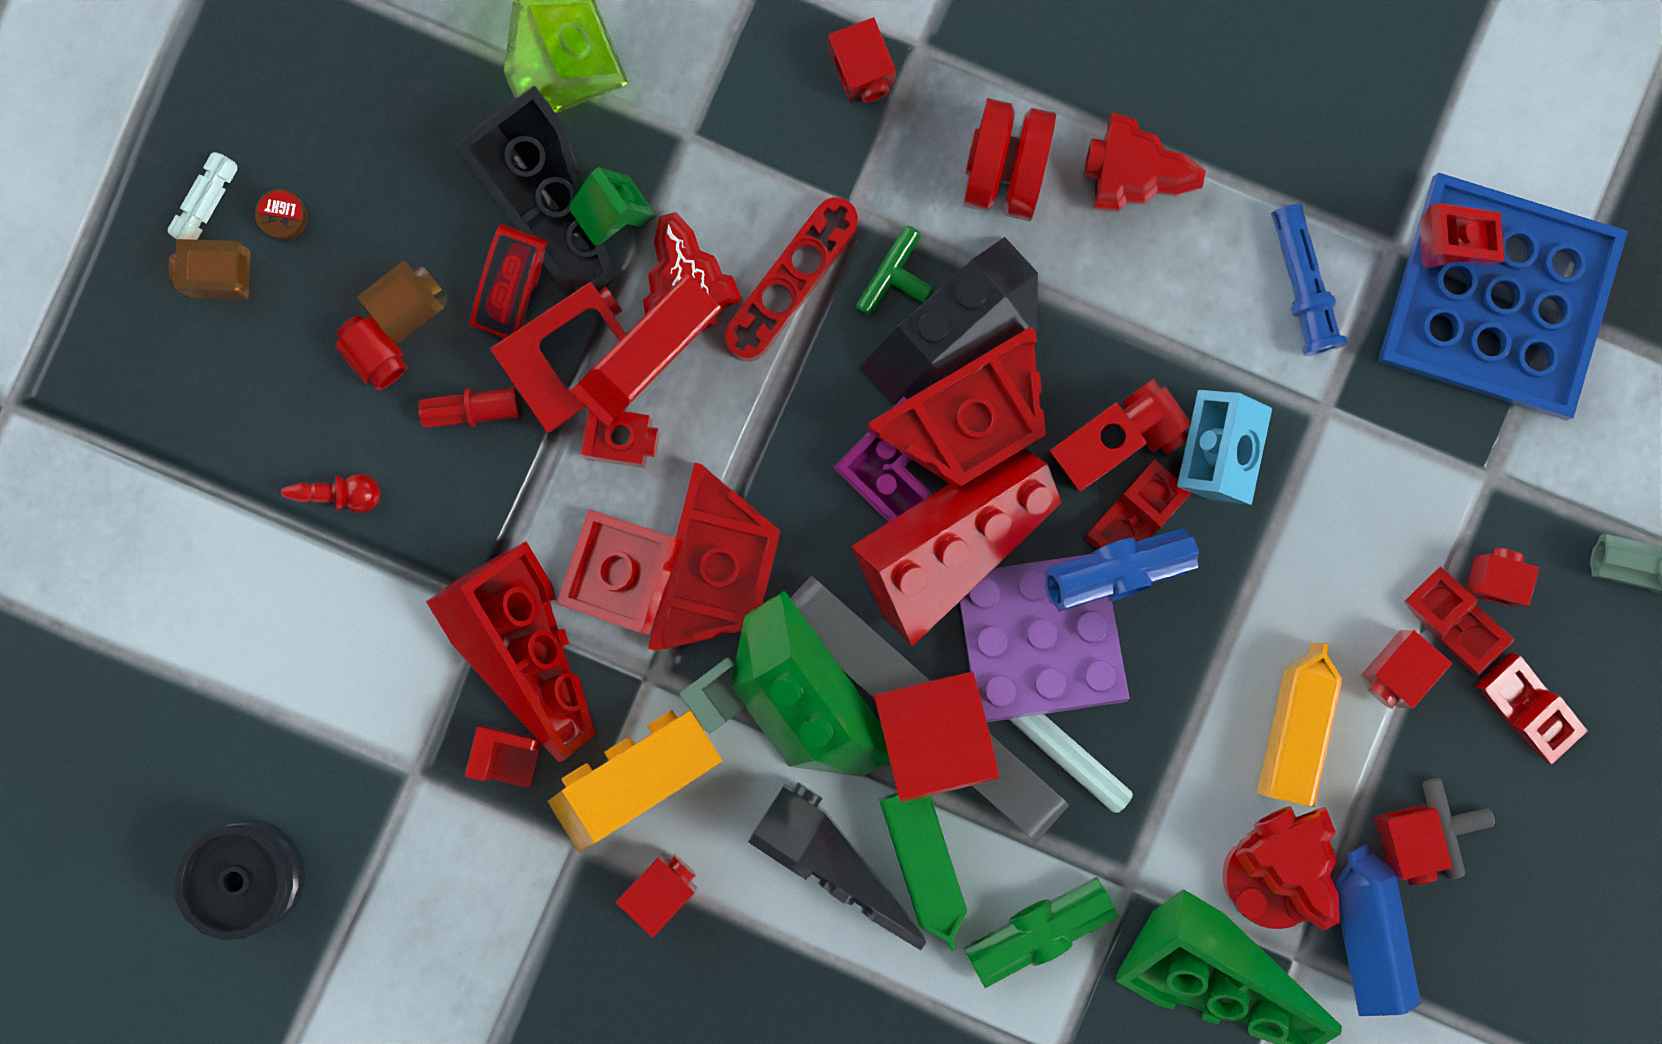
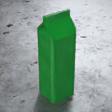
M898 793L879 798L880 806L918 924L926 931L946 940L949 943L951 952L955 951L956 947L953 939L965 918L967 907L931 796H926L900 803Z

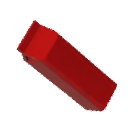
M685 274L570 391L607 427L722 311V308L688 274Z

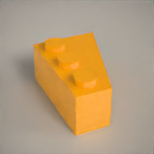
M673 710L667 712L647 725L651 735L635 744L631 736L604 752L609 759L605 764L592 771L589 764L586 763L561 779L566 788L547 802L578 852L600 841L723 762L691 710L678 718Z

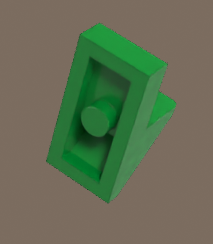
M601 167L596 168L590 173L569 207L571 213L595 246L602 244L627 224L643 227L657 216L630 176Z

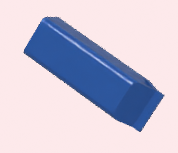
M1371 843L1346 853L1348 864L1334 883L1339 893V917L1358 1016L1403 1015L1419 1006L1421 1000L1395 871L1373 854Z

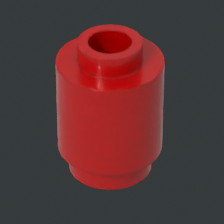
M360 315L355 316L345 322L336 332L339 339L335 343V349L365 385L371 384L376 391L383 390L393 384L408 369V365L403 361V351L373 316L362 319Z
M1153 379L1123 400L1122 404L1127 408L1145 394L1152 398L1165 418L1141 436L1152 453L1161 448L1168 455L1187 441L1188 433L1185 430L1190 427L1191 420L1167 387L1160 388L1155 379Z

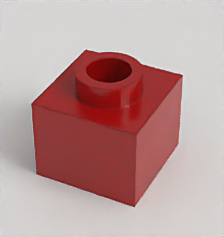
M1494 548L1493 554L1474 557L1466 590L1474 597L1508 607H1526L1530 605L1539 567L1523 563L1524 555L1521 553Z

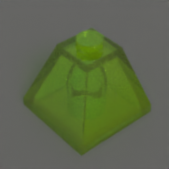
M514 0L512 2L504 73L514 97L535 85L554 112H561L623 87L628 83L595 0Z

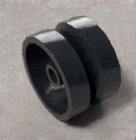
M261 821L232 823L227 826L214 828L195 838L180 856L174 874L175 900L185 920L201 934L220 940L245 939L285 919L299 902L305 884L304 860L294 840L280 828ZM237 873L243 878V883L241 884L237 879Z

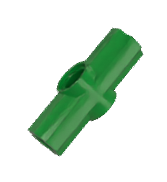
M1095 877L1052 901L1044 899L1022 909L1009 919V924L971 942V944L964 947V950L984 988H987L1030 964L1038 966L1057 958L1073 946V941L1094 932L1119 916L1099 878Z

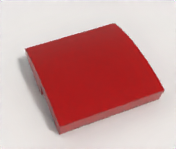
M974 671L874 695L900 803L1000 779Z

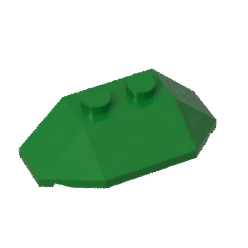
M785 590L748 612L743 621L730 687L787 765L795 768L862 777L890 762L881 722Z

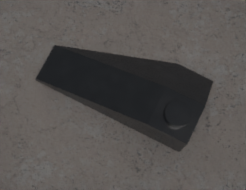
M533 85L488 115L453 141L452 145L516 229L547 240L543 264L565 293L570 296L589 282H592L598 291L614 279L615 274L604 242L595 246L570 211V203L584 184V181L579 171L565 125L537 87Z
M797 782L794 789L784 783L752 832L748 843L805 880L811 874L820 879L818 884L827 890L831 896L844 904L847 903L852 906L856 903L863 908L861 912L865 916L921 951L926 944L923 933L828 812L819 806L823 798L800 782Z

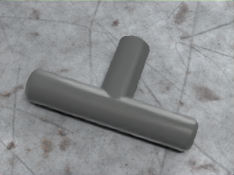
M1431 778L1424 780L1422 787L1427 806L1437 808L1453 867L1444 870L1445 877L1448 879L1464 877L1466 872L1457 836L1493 827L1495 824L1494 814L1489 808H1483L1451 816L1442 779Z

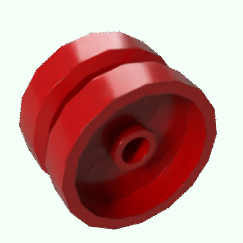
M987 98L980 128H975L965 174L969 175L963 207L987 212L995 203L999 184L1005 183L1007 187L1003 209L1006 216L1031 222L1047 166L1055 128L1056 113L1031 107L1024 114L1018 137L1011 136L1015 117L1012 103Z

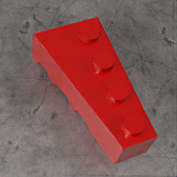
M1024 448L958 489L948 484L851 547L884 620L913 646L1062 502L1048 464Z

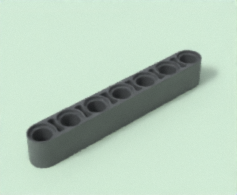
M812 575L791 596L790 599L841 669L874 699L876 694L930 682L924 674ZM990 734L1000 779L972 785V787L1037 843L1069 807V804Z

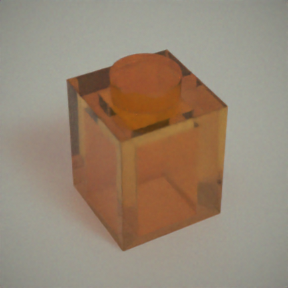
M176 239V254H171L169 258L168 270L170 280L174 283V289L189 298L248 299L251 251L238 241Z
M405 260L357 297L384 332L398 344L444 308L435 296L442 289L423 266L415 271Z

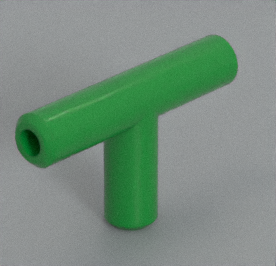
M904 226L856 304V309L868 317L872 316L891 285L921 303H924L931 297L934 291L933 286L902 268L921 237L920 232L915 228Z

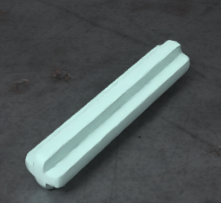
M1041 714L1008 719L1112 812H1120L1130 802L1133 796L1132 791L1047 716Z

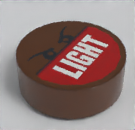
M274 189L265 193L257 202L255 219L259 228L275 240L288 241L298 237L305 230L308 223V210L305 203L293 192L286 189Z

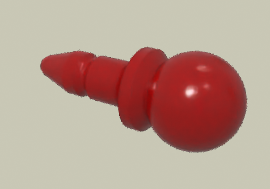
M355 474L346 480L341 476H335L334 485L329 483H313L311 485L308 483H298L284 487L280 492L283 497L300 503H307L308 501L313 503H329L333 501L334 510H341L345 506L355 513L371 511L378 504L381 495L380 487L376 480L366 474Z

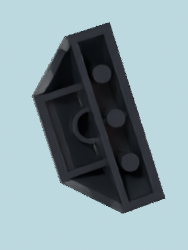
M1006 237L1002 238L973 258L898 325L860 366L861 371L891 404H897L903 397L908 400L1031 326L1036 332L1037 339L1038 272Z

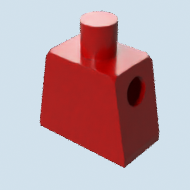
M1148 394L1142 396L1125 410H1122L1116 402L1052 448L1050 452L1081 492L1147 443L1141 435L1165 417ZM1112 426H1116L1122 430L1124 440L1111 449L1102 443L1101 434Z

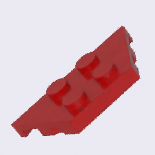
M1032 326L872 420L866 425L868 431L957 489L1046 435L1044 411L1041 409L1039 401L1042 390L1040 372L1036 370L1034 344L1037 342L1034 328Z
M694 462L676 538L681 539V543L656 614L648 646L649 650L659 651L741 632L746 614L764 602L781 531L700 463Z

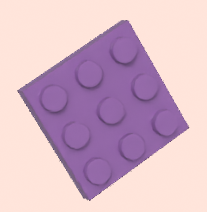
M1092 554L993 568L959 601L970 672L974 671L987 722L1127 702L1130 699L1112 601H1109L1107 597L1058 612L1057 608L1050 603L1045 590L1044 572L1048 568Z

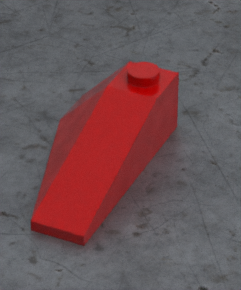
M525 541L458 578L428 599L426 603L453 647L551 755L560 762L568 758L593 737L595 730L580 679L577 675L571 673L563 647L569 644L565 628L558 630L550 602L556 600L552 583L529 544Z

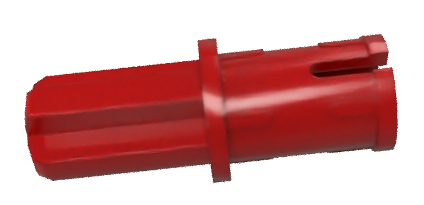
M516 387L474 393L471 388H465L464 394L421 399L418 404V414L420 422L425 428L468 423L469 427L473 428L476 427L477 422L512 417L520 418V406Z

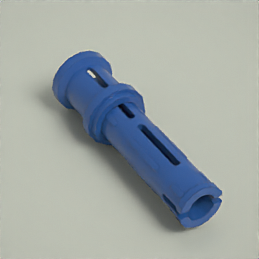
M1298 203L1276 209L1274 212H1271V216L1279 236L1283 257L1294 290L1295 301L1292 302L1293 307L1291 311L1293 316L1299 317L1306 342V345L1302 348L1304 356H1314L1341 348L1348 344L1347 338L1344 335H1340L1333 311L1336 299L1331 292L1326 291L1322 281L1315 250L1307 228L1303 206Z

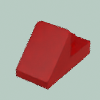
M1437 203L1430 205L1420 218L1422 263L1424 268L1453 262L1481 265L1505 262L1501 212Z

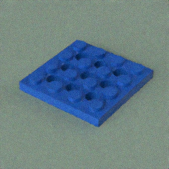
M1438 172L1432 177L1421 217L1430 205L1437 203L1501 212L1505 262L1491 265L1453 262L1424 268L1419 221L1378 362L1566 421L1573 419L1628 231ZM1508 238H1518L1524 242L1527 247V257L1524 262L1517 263L1507 257L1505 243ZM1556 252L1566 253L1572 258L1574 272L1571 277H1562L1553 269L1552 259ZM1455 269L1465 276L1467 287L1463 294L1456 295L1446 289L1443 277L1447 270ZM1495 284H1503L1511 289L1514 302L1510 309H1501L1493 303L1491 290ZM1542 299H1552L1559 305L1561 317L1557 324H1549L1540 317L1538 308ZM1434 316H1443L1451 322L1453 334L1449 341H1439L1432 336L1429 326ZM1482 330L1491 331L1499 338L1500 349L1496 356H1487L1478 348L1477 338ZM1529 345H1537L1546 352L1547 365L1542 371L1533 370L1527 365L1525 351Z

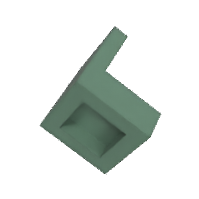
M731 657L724 659L679 693L709 734L745 708L730 687L735 666Z

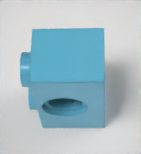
M1198 390L1177 487L1209 500L1252 505L1272 408L1241 393Z

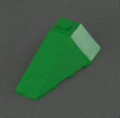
M1185 889L1151 913L1116 975V982L1155 1005L1173 1010L1176 1003L1202 1011V1020L1218 1025L1221 1019L1230 1020L1248 1026L1250 1036L1274 1044H1326L1341 1035L1342 1025L1225 913Z

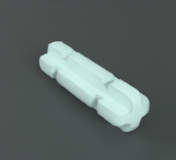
M213 152L210 154L203 167L207 170L205 175H198L180 207L183 213L181 216L175 215L168 227V233L186 245L192 246L195 244L202 232V229L199 228L201 222L207 223L226 190L222 188L224 182L230 183L237 171L235 162L220 153Z

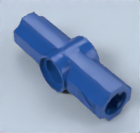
M1184 528L1137 542L1135 538L1123 539L1097 549L1090 556L1073 559L1048 568L1044 572L1045 590L1050 603L1057 608L1058 612L1107 597L1109 601L1120 600L1150 588L1153 583L1186 575L1199 568V550L1194 537L1190 536Z

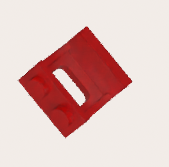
M589 282L490 348L547 433H552L567 423L568 419L585 409L586 406L570 391L571 389L564 386L541 352L540 343L542 339L587 309L598 310L619 341L626 334L615 316L622 312V309L607 287L597 291L592 282Z

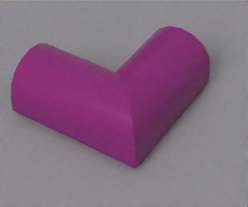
M903 397L894 407L903 403L907 399ZM870 432L833 467L887 522L892 521L932 495L905 468L912 459Z

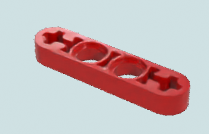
M832 197L824 200L815 209L729 322L725 330V342L728 351L734 358L751 362L762 357L853 239L857 231L858 214L855 207L849 201L843 198ZM839 211H842L846 214L844 223L848 228L845 231L840 228L833 230L827 238V244L835 247L829 252L820 240L808 235L814 230L820 238L827 228V219L824 215L830 213L835 216ZM804 247L816 250L821 258L819 267L811 273L797 271L792 263L795 252ZM781 286L790 293L791 303L787 309L781 312H772L764 306L763 296L769 288ZM752 308H756L765 320L776 324L769 330L763 322L756 332V339L759 345L756 348L747 345L741 350L737 348L739 339L735 332L739 328L746 332L750 330L757 320L756 316L749 314Z

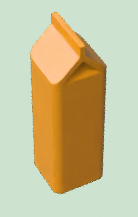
M1311 643L1309 653L1284 668L1257 788L1258 794L1315 808L1342 684L1340 674L1327 655L1329 646L1327 643Z

